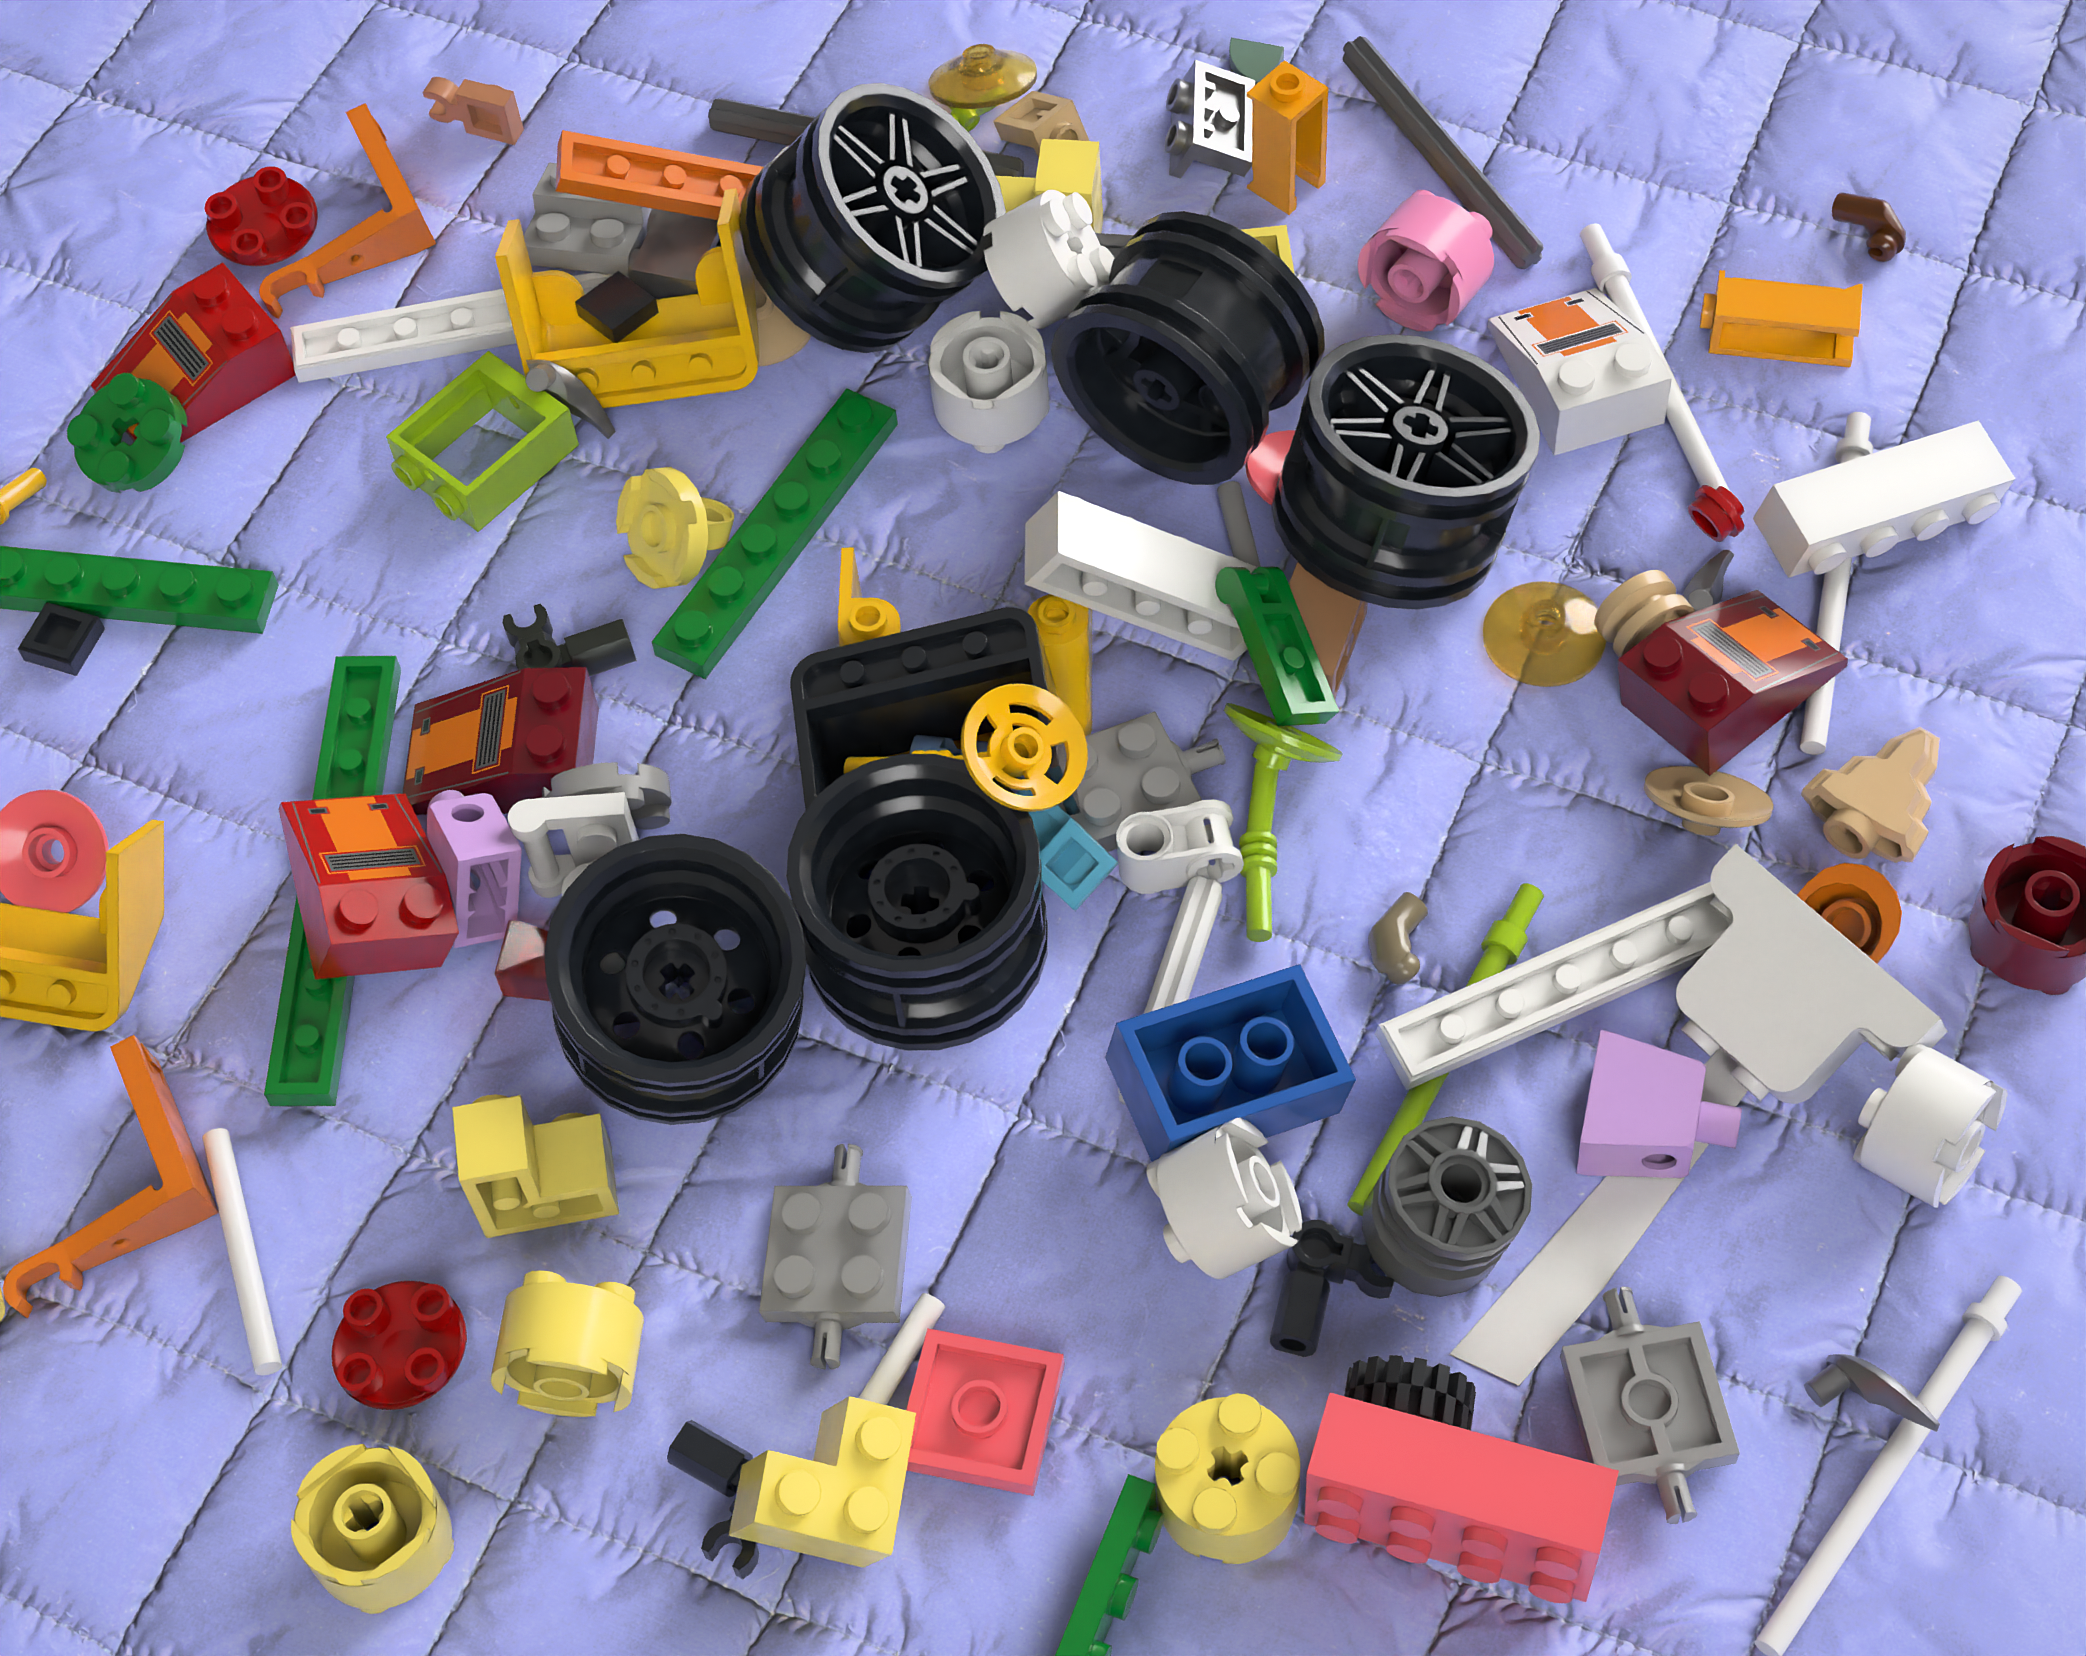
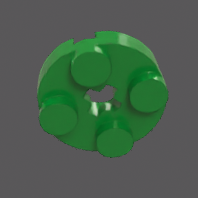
M122 373L116 375L109 384L98 390L88 400L80 414L70 421L67 428V439L74 446V456L79 468L89 479L111 492L121 493L120 490L125 491L132 488L142 492L152 489L163 482L180 462L185 445L179 442L182 434L181 424L187 427V416L179 400L156 382L137 378L130 373ZM138 424L133 431L137 437L134 443L129 445L121 442L125 431L130 426Z

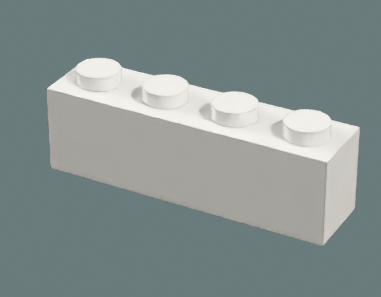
M1978 420L1774 484L1753 517V520L1788 578L1812 570L1815 574H1823L1838 567L1846 559L1864 553L1866 557H1876L1890 550L1898 542L1916 537L1918 541H1925L1937 536L1948 526L1967 521L1970 525L1983 522L2000 509V500L2016 478Z
M1060 491L1025 523L1024 585L1232 661L1248 650L1230 604L1222 603L1216 594L1215 581L1217 574L1225 567H1245L1252 573L1257 568L1256 566Z

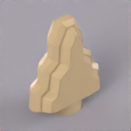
M1918 727L1890 739L1876 756H1853L1838 771L1829 769L1820 771L1803 788L1801 796L1809 804L1812 812L1825 822L1823 833L1828 842L1839 852L1850 858H1866L1870 851H1872L1876 855L1894 863L1900 861L1913 862L1929 833L1922 823L1932 803L1925 787L1934 776L1937 768L1940 738Z

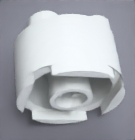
M1047 190L989 222L984 228L983 236L992 234L993 246L984 250V255L989 273L997 290L1013 312L1024 308L1034 318L1026 323L1036 329H1043L1070 315L1088 292L1103 285H1109V275L1115 258L1106 247L1100 245L1090 225L1093 221L1090 207L1086 200L1077 192L1065 196L1059 191Z
M980 311L959 315L937 331L930 345L931 353L928 361V371L935 416L947 433L960 441L972 444L981 453H996L1003 449L1005 444L1025 437L1041 423L1050 409L1047 362L1043 339L1036 328L1026 323L1028 322L1026 319L1010 312L1000 311V318L981 317Z
M1922 1044L1909 1046L1905 1050L1895 1071L1897 1078L1889 1091L1886 1092L1877 1088L1863 1106L1858 1124L1868 1130L1857 1145L1853 1159L1860 1163L1863 1168L1921 1201L1938 1208L1939 1202L1946 1205L1956 1196L1976 1169L1985 1153V1150L1979 1147L1985 1132V1126L1994 1131L1997 1130L2006 1107L2008 1093L2006 1089L1930 1047L1927 1048Z
M1235 1118L1223 1124L1220 1128L1216 1127L1162 1154L1159 1159L1149 1163L1146 1170L1149 1183L1153 1191L1161 1199L1163 1209L1169 1221L1163 1228V1235L1171 1254L1180 1263L1192 1260L1203 1272L1215 1279L1227 1278L1294 1246L1298 1240L1290 1236L1294 1231L1302 1230V1216L1298 1198L1284 1165L1279 1161L1269 1166L1265 1157L1258 1149L1269 1143L1268 1140L1253 1124L1245 1119Z

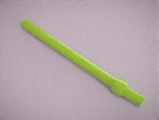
M1528 883L1520 885L1502 920H1495L1483 939L1481 948L1484 953L1465 987L1505 970L1507 965L1517 962L1528 941L1525 931L1544 898V894L1539 888ZM1449 1072L1409 1089L1347 1203L1354 1213L1363 1217L1364 1203L1403 1136L1422 1124Z

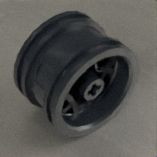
M1180 211L1161 213L1143 223L1113 260L1109 275V285H1103L1088 292L1055 332L1051 353L1054 371L1064 394L1081 418L1116 451L1139 466L1165 478L1192 485H1214L1231 479L1242 469L1248 461L1250 454L1264 440L1269 426V411L1286 406L1300 392L1305 381L1312 375L1322 359L1325 350L1324 328L1315 303L1303 283L1278 256L1260 241L1233 225L1208 215Z

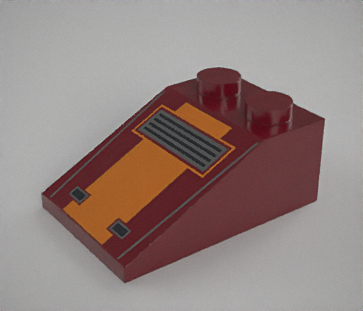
M1754 590L1665 622L1618 659L1621 704L1701 770L1711 776L1848 666V658L1759 590Z
M523 668L415 704L402 792L406 794L415 814L427 815L428 806L432 798L447 790L459 791L464 796L481 793L492 795L502 814H508L512 806L519 801L542 798L543 787L552 791L551 779L556 775L573 768L593 764L599 707L587 668Z

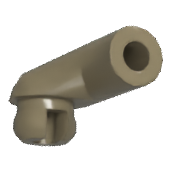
M1404 892L1375 923L1368 935V944L1374 967L1379 973H1386L1391 983L1397 985L1407 983L1419 972L1420 961L1416 955L1410 952L1412 946L1409 934L1428 915L1425 904L1410 892Z

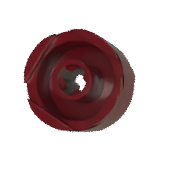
M2036 837L2034 843L2014 847V843L2003 848L1989 864L1969 918L1970 951L1978 964L1988 968L1998 977L2013 985L2031 990H2039L2049 995H2061L2069 991L2072 985L2086 977V847L2061 837Z

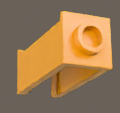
M1284 60L1247 92V97L1252 100L1253 180L1247 185V189L1290 215L1297 207L1295 175L1317 189L1326 183L1328 87Z
M1719 270L1715 294L1704 293L1701 309L1700 328L1710 329L1708 353L1851 367L1854 337H1858L1860 331L1863 284L1840 289L1838 287L1736 277L1727 278L1725 277V270Z

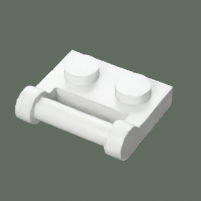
M625 792L526 799L514 804L509 810L507 817L512 834L516 839L523 842L531 866L528 876L531 886L537 895L544 898H552L562 894L561 889L564 878L569 871L578 865L589 862L593 863L616 847L639 840ZM563 829L571 854L554 855L547 835L548 830Z

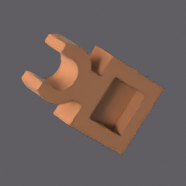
M432 77L422 92L425 98L436 100L429 111L431 118L444 123L452 122L454 119L462 121L466 133L515 145L524 130L514 91L497 85H487L464 79L458 87L446 78Z

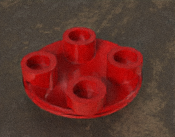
M275 166L261 168L255 173L254 177L243 179L231 185L223 192L211 195L205 202L204 207L207 215L206 230L214 249L224 258L246 266L270 265L293 256L311 239L318 220L317 206L311 193L302 184L287 178L285 172Z
M398 1281L383 1285L374 1290L364 1288L350 1295L344 1304V1317L336 1330L331 1355L333 1370L339 1384L354 1400L375 1409H404L417 1405L435 1395L456 1373L466 1349V1323L456 1302L451 1298L446 1289L438 1284H429L421 1281Z

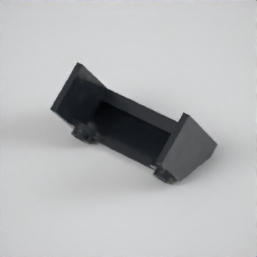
M1006 607L816 652L802 659L792 672L790 688L805 811L819 793L840 776L844 775V763L848 757H886L910 751L916 735L952 738L953 741L961 739L963 723L969 710L984 694L994 688L1007 684H1028L1040 687L1057 696L1042 637L1031 615L1019 608ZM1009 705L1010 713L1028 714L1037 718L1046 726L1051 722L1042 713L1030 707ZM986 716L979 726L977 735L995 730ZM1012 726L1013 731L1021 726ZM1064 743L1051 747L1052 758L1048 772L1052 781L1056 784L1061 780L1066 766ZM1076 789L1073 794L1062 802L1068 815L1081 813Z

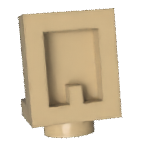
M1037 91L1028 93L993 121L1001 140L1034 148L1038 159L1042 139L1090 141L1073 100Z

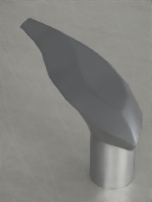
M539 359L526 360L530 370L526 375V384L531 390L535 392L544 390L568 407L571 414L586 420L596 427L607 439L616 432L598 400L581 380L564 367L551 361Z
M1723 550L1710 559L1694 575L1685 588L1682 596L1694 608L1695 612L1720 602L1723 592L1724 575L1734 557L1730 550Z
M1828 1355L1826 1359L1828 1367L1804 1384L1807 1394L1819 1407L1825 1406L1849 1388L1862 1396L1868 1403L1884 1406L1896 1414L1937 1432L1940 1425L1929 1410L1896 1379L1870 1362L1852 1355Z

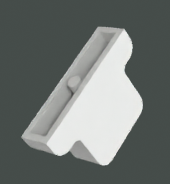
M1736 843L1714 866L1711 873V887L1715 897L1709 904L1731 925L1685 973L1677 985L1676 1000L1678 1006L1689 1019L1681 1030L1710 1057L1719 1048L1731 1057L1738 1065L1730 1074L1758 1100L1761 1101L1769 1092L1778 1100L1789 1104H1797L1808 1100L1864 1042H1868L1886 1059L1892 1061L1895 1057L1901 1059L1909 1046L1922 1044L1927 1048H1933L1948 1032L1938 1015Z

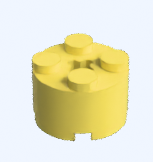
M539 1270L526 1273L523 1285L511 1291L505 1299L491 1374L493 1388L502 1395L505 1383L519 1391L517 1404L553 1415L570 1417L596 1416L597 1404L615 1401L613 1413L625 1409L630 1404L644 1324L642 1312L634 1305L635 1291L631 1287L617 1282H601L593 1287L567 1283L561 1275L550 1271Z
M1240 1393L1201 1401L1190 1406L1175 1417L1164 1433L1161 1434L1157 1442L1155 1456L1158 1510L1164 1513V1527L1171 1538L1185 1551L1197 1557L1203 1555L1223 1560V1563L1226 1564L1247 1563L1259 1559L1274 1550L1287 1536L1299 1503L1300 1456L1296 1442L1284 1422L1272 1411L1260 1405L1253 1397ZM1221 1476H1228L1230 1479L1239 1478L1240 1483L1231 1486L1226 1478H1217Z
M364 1444L346 1446L329 1454L307 1473L296 1494L299 1500L295 1509L294 1521L291 1518V1535L302 1559L322 1586L334 1598L349 1606L359 1608L362 1612L377 1614L388 1608L403 1604L422 1593L436 1579L443 1566L451 1559L454 1551V1540L452 1538V1525L448 1509L421 1464L402 1449L388 1446L389 1449L366 1448ZM374 1522L378 1523L374 1528L366 1531L369 1525Z

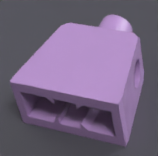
M447 790L437 794L432 798L428 806L427 838L446 875L459 930L453 947L458 948L515 937L517 932L522 854L518 840L512 834L509 824L492 795L481 793L464 796L456 790ZM470 872L476 875L480 881L478 889L474 886Z
M1600 1030L1580 1140L1576 1174L1683 1178L1689 1175L1695 1141L1736 1148L1742 1108L1701 1101L1706 1066L1701 1061L1613 1032Z

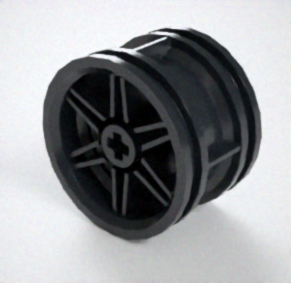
M885 83L860 84L840 93L791 145L783 148L748 184L741 202L740 231L746 257L757 281L771 301L796 326L817 340L841 350L870 353L888 350L904 341L915 329L922 326L931 317L940 303L963 291L974 279L980 277L988 270L984 250L990 248L993 244L992 234L983 236L984 228L989 222L1004 215L1006 209L1000 184L989 160L974 138L951 114L930 99L907 88Z
M1397 334L1367 336L1342 344L1323 357L1312 373L1289 452L1284 459L1281 475L1275 487L1271 507L1275 529L1287 551L1306 571L1327 586L1357 600L1388 608L1417 610L1445 606L1465 598L1484 583L1497 558V552L1505 538L1506 528L1518 498L1527 483L1529 471L1537 458L1540 431L1535 412L1523 393L1502 372L1478 356L1451 344L1419 336Z
M900 754L868 762L840 776L815 797L799 819L788 847L786 877L792 902L803 928L806 962L811 983L826 1009L852 1032L876 1044L906 1051L942 1050L970 1043L996 1030L1019 1011L1039 983L1048 955V922L1046 918V904L1042 894L1040 845L1030 814L1026 811H1019L1001 805L986 795L972 779L964 760L937 754ZM995 778L992 779L993 782H995L1004 790L1016 794L1009 787H1006L1005 785L998 782ZM873 869L869 879L861 878L865 873ZM990 879L994 882V887L987 891H981Z
M688 834L648 836L616 847L588 865L566 889L551 918L544 949L546 985L552 1005L555 1031L565 1059L583 1085L614 1109L639 1120L668 1125L701 1123L738 1110L763 1093L783 1070L797 1042L803 1011V986L806 969L803 928L791 898L774 875L747 853L719 840ZM660 911L671 912L676 917V923L665 924L656 928L652 926L650 920L655 913ZM720 930H731L738 935L740 942L736 948L724 950L721 949L714 937ZM612 952H617L626 963L623 970L616 974L605 973L600 967L603 958ZM674 981L679 988L684 982H687L689 984L690 996L681 999L675 993L671 999H668L666 997L665 985ZM752 997L754 1001L752 1010L745 1014L734 1012L728 1002ZM640 1022L638 1032L631 1038H620L613 1029L615 1025ZM688 1033H691L704 1046L703 1052L694 1059L684 1057L678 1050L680 1039Z

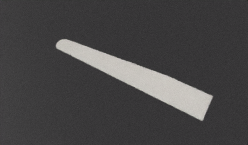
M1719 1048L1704 1064L1706 1066L1701 1101L1737 1107L1748 1090L1730 1074L1738 1064ZM1694 1142L1690 1170L1709 1144ZM1606 1176L1449 1355L1520 1386L1604 1289L1685 1177Z

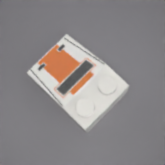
M1597 288L1488 319L1487 327L1520 391L1535 412L1538 426L1554 456L1664 424L1672 377L1649 335Z

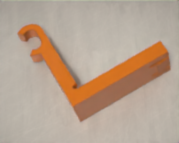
M366 103L345 113L392 204V210L390 212H384L383 209L379 210L312 254L266 276L260 285L259 294L269 313L275 318L279 319L283 312L278 302L279 297L302 285H308L313 296L323 298L325 292L324 284L414 255L436 244L385 142L387 139L380 125L371 115Z
M135 1035L110 1046V1049L163 1185L159 1190H156L152 1185L146 1187L63 1241L15 1265L5 1277L3 1294L7 1303L25 1318L29 1317L33 1308L27 1301V1291L34 1283L56 1272H60L59 1279L69 1288L81 1291L83 1271L187 1229L219 1213L160 1063L139 1042Z

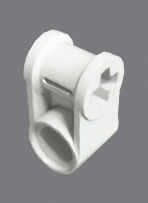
M1214 799L1201 800L1187 806L1153 812H1138L1128 816L1121 822L1116 832L1119 875L1123 884L1131 891L1140 894H1154L1163 890L1186 887L1189 880L1195 876L1214 879L1219 883L1237 876L1242 871L1244 862L1240 850L1233 847L1229 827L1232 825L1234 818L1230 805L1224 801ZM1209 819L1210 824L1204 826V820ZM1141 851L1157 852L1149 856H1140L1136 854ZM1215 859V865H1210L1209 860Z

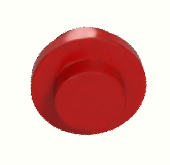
M1702 485L1695 491V500L1688 506V512L1695 524L1708 537L1716 542H1722L1728 535L1736 537L1744 530V523L1741 515L1745 512L1744 507L1731 491L1723 486H1719L1715 490L1708 485Z

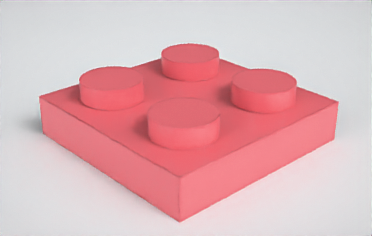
M927 1328L906 1411L916 1413L906 1471L1034 1496L1064 1371V1354Z

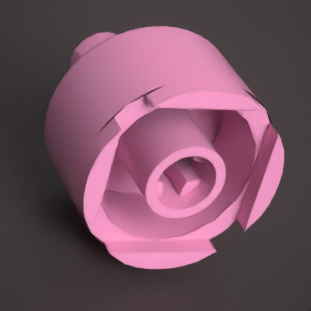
M1417 190L1398 206L1361 249L1358 257L1359 278L1365 289L1371 284L1381 298L1375 305L1396 323L1422 332L1433 331L1437 325L1445 323L1447 326L1456 319L1492 274L1494 253L1489 240L1493 234L1492 227L1489 221L1479 213L1468 212L1458 204L1443 197L1435 196L1430 191Z

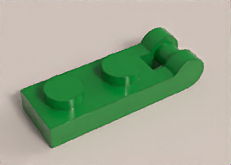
M1273 566L1257 567L1252 573L1245 567H1225L1221 569L1215 581L1216 594L1222 603L1230 604L1277 726L1326 724L1340 711L1284 572L1279 567Z

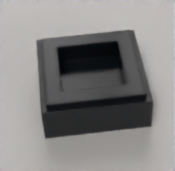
M619 271L575 301L578 316L613 343H618L659 313L656 298Z
M46 602L18 647V651L24 661L77 676L105 628L97 616Z

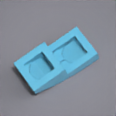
M1019 790L1016 793L1021 796H1033L1031 790ZM1059 805L1043 811L1028 812L1032 818L1040 845L1042 881L1076 911L1119 862Z

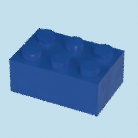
M1301 964L1117 1022L1105 1056L1151 1162L1159 1159L1162 1154L1216 1127H1221L1235 1118L1247 1120L1265 1138L1339 1114L1356 1081Z

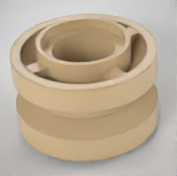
M1650 570L1628 579L1611 592L1598 608L1594 618V626L1607 642L1613 643V650L1620 658L1663 623L1693 613L1695 610L1684 596L1676 594L1675 585L1663 571Z

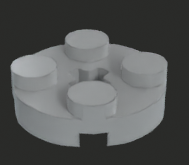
M617 762L585 765L556 775L551 779L552 791L545 787L542 790V798L625 792L635 828L656 829L670 822L669 807L672 800L669 776L666 772L655 766L637 763L638 775L619 774Z

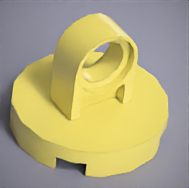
M672 467L646 469L641 476H631L625 482L618 499L616 516L617 534L627 533L628 543L632 554L623 555L624 560L637 580L652 589L687 585L699 574L706 558L707 550L720 549L728 543L734 521V512L721 502L700 497L697 488L686 474Z

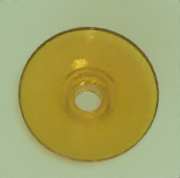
M976 44L966 48L961 55L937 67L931 74L928 84L931 96L943 105L960 109H979L1004 104L1022 96L1033 87L1038 74L1035 62L1026 54L1007 49H995L989 44Z
M1529 582L1507 590L1492 603L1486 613L1483 624L1484 647L1495 666L1512 679L1540 687L1566 685L1583 678L1601 660L1607 641L1594 626V618L1598 610L1596 604L1577 589L1555 582ZM1538 621H1550L1554 624L1545 625Z

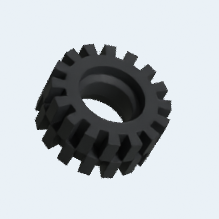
M1389 1355V1361L1387 1362L1379 1356L1368 1357L1367 1363L1361 1360L1353 1363V1368L1349 1367L1344 1396L1471 1431L1476 1392L1474 1383L1467 1382L1466 1375L1461 1372L1449 1374V1366L1439 1363L1431 1367L1427 1366V1359L1415 1357L1414 1363L1404 1362L1402 1356Z

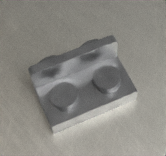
M1195 60L1184 78H1177L1173 82L1166 100V109L1171 112V126L1165 140V151L1170 153L1169 175L1181 179L1193 160L1245 177L1252 167V100L1247 97V92L1255 86V80Z

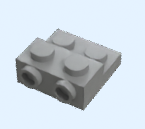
M548 163L532 194L535 214L524 233L531 265L614 274L619 271L628 276L631 254L634 249H640L647 235V223L652 208L555 191L557 163Z

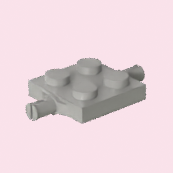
M1156 712L1085 736L1088 749L1087 767L1084 777L1077 788L1081 813L1070 816L1108 852L1117 849L1116 832L1121 822L1128 816L1138 812H1153L1187 806L1201 801L1202 799L1192 782V774L1225 764L1226 760L1223 749L1219 745L1218 739H1213L1208 743L1182 751L1178 745L1170 740ZM1047 770V772L1044 775L1052 781L1050 774ZM1060 803L1059 806L1065 810L1063 803Z
M844 1144L837 1145L834 1148L835 1157L831 1182L818 1186H774L759 1312L765 1322H799L814 1328L815 1334L810 1364L820 1369H826V1362L830 1369H836L840 1366L842 1330L864 1323H900L912 1196L907 1186H867L859 1183L863 1150L852 1144H848V1151Z
M1621 1287L1618 1296L1617 1288H1613L1603 1294V1300L1607 1306L1613 1331L1596 1341L1563 1346L1560 1354L1561 1364L1588 1462L1618 1470L1616 1486L1635 1482L1656 1483L1665 1509L1667 1523L1678 1524L1680 1516L1682 1523L1697 1516L1685 1478L1699 1470L1736 1464L1740 1454L1700 1321L1666 1328L1648 1324L1641 1325L1633 1300L1632 1289L1630 1287Z

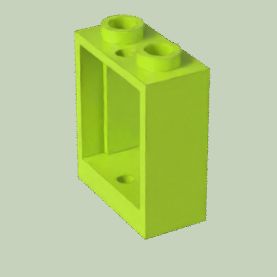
M490 351L482 355L386 436L394 458L391 467L397 478L407 488L413 491L420 488L431 496L434 504L447 518L453 521L460 518L477 532L483 529L579 446L569 408L544 390L540 392L531 390L526 384L525 376ZM494 409L526 432L527 435L466 486L432 460L489 411Z

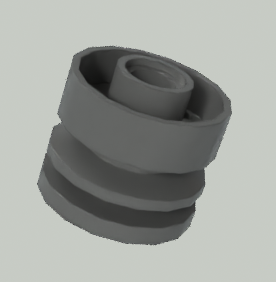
M1450 1116L1423 1122L1403 1136L1364 1203L1362 1232L1372 1259L1387 1277L1394 1279V1282L1411 1292L1436 1297L1467 1292L1490 1274L1503 1252L1507 1250L1519 1233L1531 1211L1532 1182L1524 1159L1504 1135L1480 1121Z

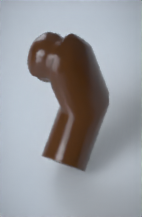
M1843 192L1836 196L1832 205L1833 219L1839 222L1864 226L1869 235L1866 241L1867 247L1870 248L1868 254L1873 259L1886 262L1903 250L1906 242V231L1890 203L1883 199Z

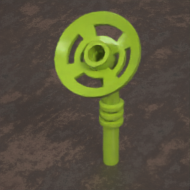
M1226 703L1223 711L1231 722L1257 744L1252 754V757L1256 758L1257 761L1254 766L1246 833L1239 838V848L1244 862L1240 874L1246 878V937L1254 942H1265L1272 938L1271 877L1277 873V838L1271 833L1279 771L1280 769L1287 771L1291 760L1318 763L1340 761L1343 753L1328 743L1297 728L1277 726L1275 719L1239 705Z

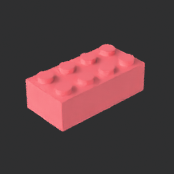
M1329 1392L1306 1473L1304 1523L1315 1526L1318 1534L1335 1542L1352 1544L1357 1542V1539H1362L1386 1546V1551L1390 1555L1403 1561L1426 1563L1430 1558L1455 1565L1460 1574L1478 1582L1497 1583L1501 1578L1529 1586L1528 1589L1533 1595L1546 1601L1569 1603L1573 1598L1586 1602L1598 1562L1619 1471Z

